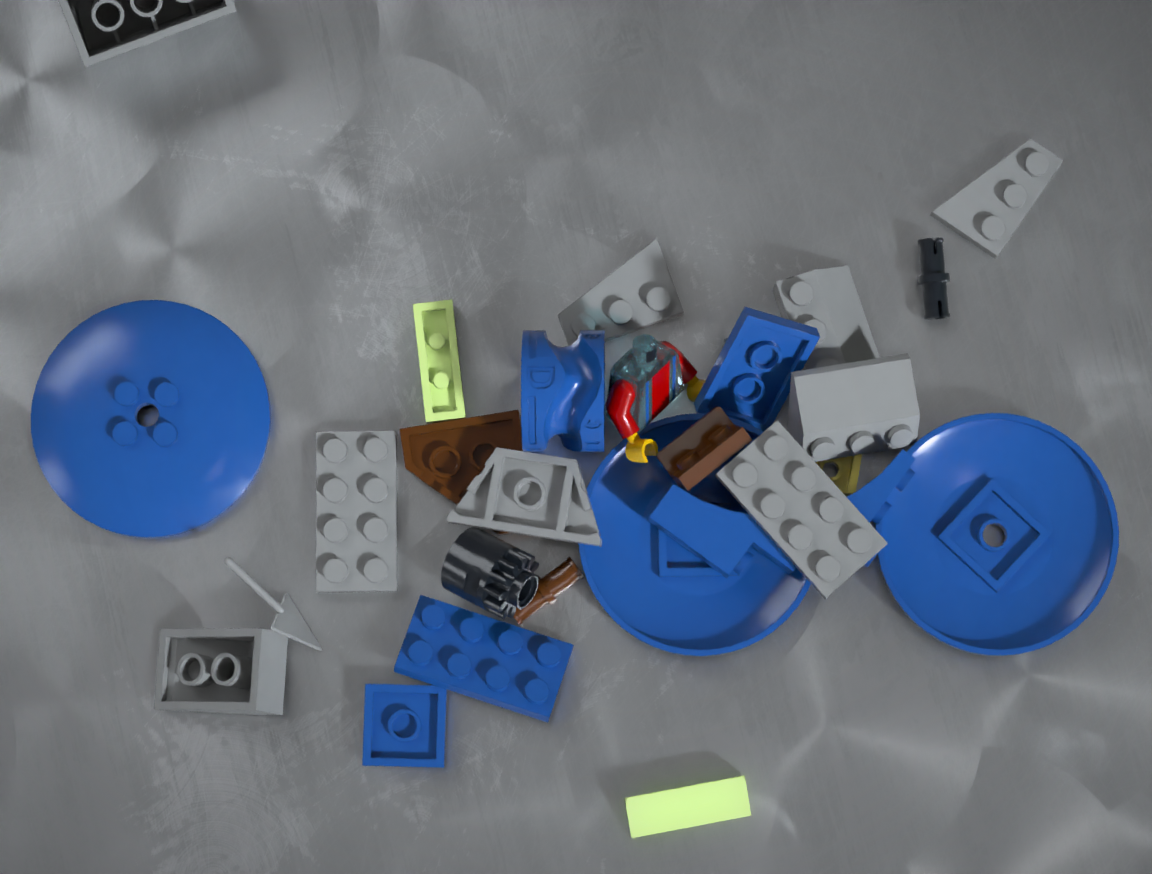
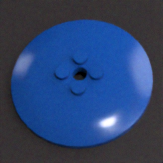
M139 300L123 303L105 309L80 323L67 334L49 356L40 373L32 399L31 435L33 447L40 468L51 488L68 507L85 520L105 530L130 537L159 538L178 535L203 526L220 516L243 495L253 481L262 464L270 436L271 406L268 389L261 369L248 347L238 335L214 316L192 306L172 301ZM146 405H153L158 409V420L152 426H141L137 420L139 410Z
M694 413L667 417L640 428L637 433L640 439H653L658 446L659 452L706 414ZM729 417L734 425L745 429L752 441L690 490H683L704 502L730 511L748 513L715 475L759 437L763 431L746 422ZM627 438L623 439L604 458L587 487L588 496L602 538V546L578 543L585 577L595 598L604 611L615 623L636 639L654 648L685 656H713L734 652L762 640L775 631L796 610L805 597L811 583L797 567L789 574L752 546L747 551L754 556L741 574L738 575L732 571L728 578H725L648 521L649 516L673 484L678 485L656 456H646L647 463L630 461L625 453L628 440Z
M985 413L966 416L945 423L926 434L907 450V453L916 458L910 467L916 473L902 492L895 488L886 501L892 506L878 525L875 524V529L882 534L881 536L888 543L877 554L885 584L902 611L918 627L938 641L962 651L987 656H1007L1031 652L1048 646L1068 635L1088 618L1099 604L1112 579L1119 548V526L1114 500L1109 487L1098 467L1079 445L1057 429L1038 420L1008 413ZM987 525H997L1003 530L1004 541L1001 546L991 547L986 544L983 539V531Z

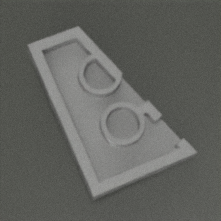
M1030 138L932 211L930 215L996 259L1064 160Z

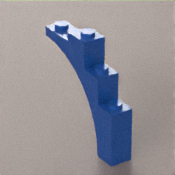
M903 449L881 474L857 492L847 496L869 523L871 521L877 525L880 523L892 506L886 501L895 488L902 492L916 473L910 469L916 458ZM674 484L649 516L648 521L725 578H728L732 571L738 575L741 574L754 556L747 551L750 546L787 573L791 574L796 569V566L748 513L730 511L704 502ZM876 555L873 556L866 564H864V566L868 567L870 563L873 561V559L876 557Z

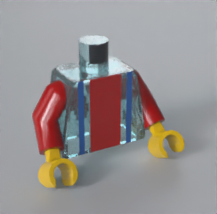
M648 334L635 337L632 348L611 368L607 401L605 403V417L612 420L621 438H627L628 440L625 448L626 457L630 461L647 463L646 456H656L658 452V446L653 439H640L638 434L684 390V384H688V399L695 402L706 381L697 378V370L675 346L667 341L659 342Z

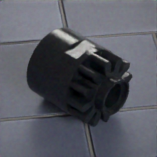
M471 527L461 533L450 547L442 566L441 583L445 590L502 619H505L506 616L513 618L516 608L520 610L525 608L536 594L538 575L534 574V572L539 567V563L534 561L535 556L477 527Z

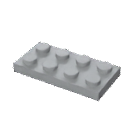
M778 420L715 475L824 599L831 595L888 544Z
M396 431L316 432L317 593L398 592Z

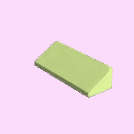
M745 775L624 798L631 838L751 816Z

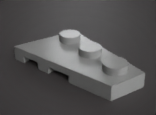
M657 238L558 314L568 346L578 339L580 330H605V342L683 315L682 305Z

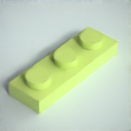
M453 300L413 304L426 424L466 418Z

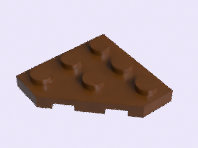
M519 410L399 429L406 470L456 506L468 491L467 488L473 479L485 468L486 461L497 447L523 451ZM491 530L498 536L513 534L509 532Z

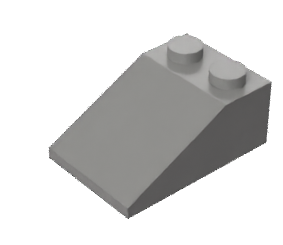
M263 628L160 629L154 709L246 715H283L288 637L276 631Z

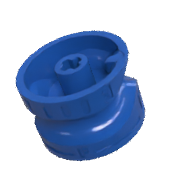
M523 330L521 352V433L523 452H543L547 448L548 441L554 435L560 437L562 445L566 449L575 452H604L605 330H580L578 339L572 345L565 347L552 344L548 340L545 330Z

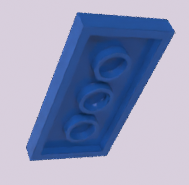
M420 595L396 660L394 672L548 723L574 645Z

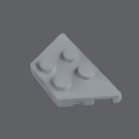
M497 447L486 461L485 468L473 479L467 488L468 491L456 508L449 512L446 520L452 524L598 547L602 546V538L580 466L576 459Z

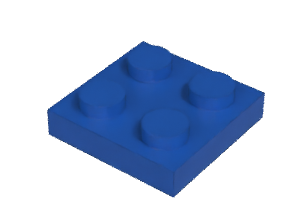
M365 684L362 766L445 768L447 689L434 685Z

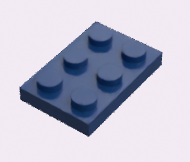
M744 306L694 402L696 413L707 414L713 408L721 407L728 417L746 422L763 432L774 423L790 393L791 372L803 369L820 338L817 328Z

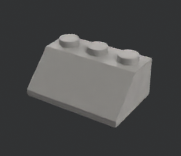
M848 265L815 269L775 282L772 291L781 317L815 327L820 335L802 370L880 358Z
M908 353L791 372L787 431L815 462L913 446L917 442L920 411L911 359Z

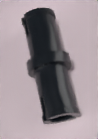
M939 237L935 238V240L933 238L920 239L917 242L920 253L921 275L917 277L918 284L922 285L924 320L950 318L946 283L950 282V275L945 273L944 240Z

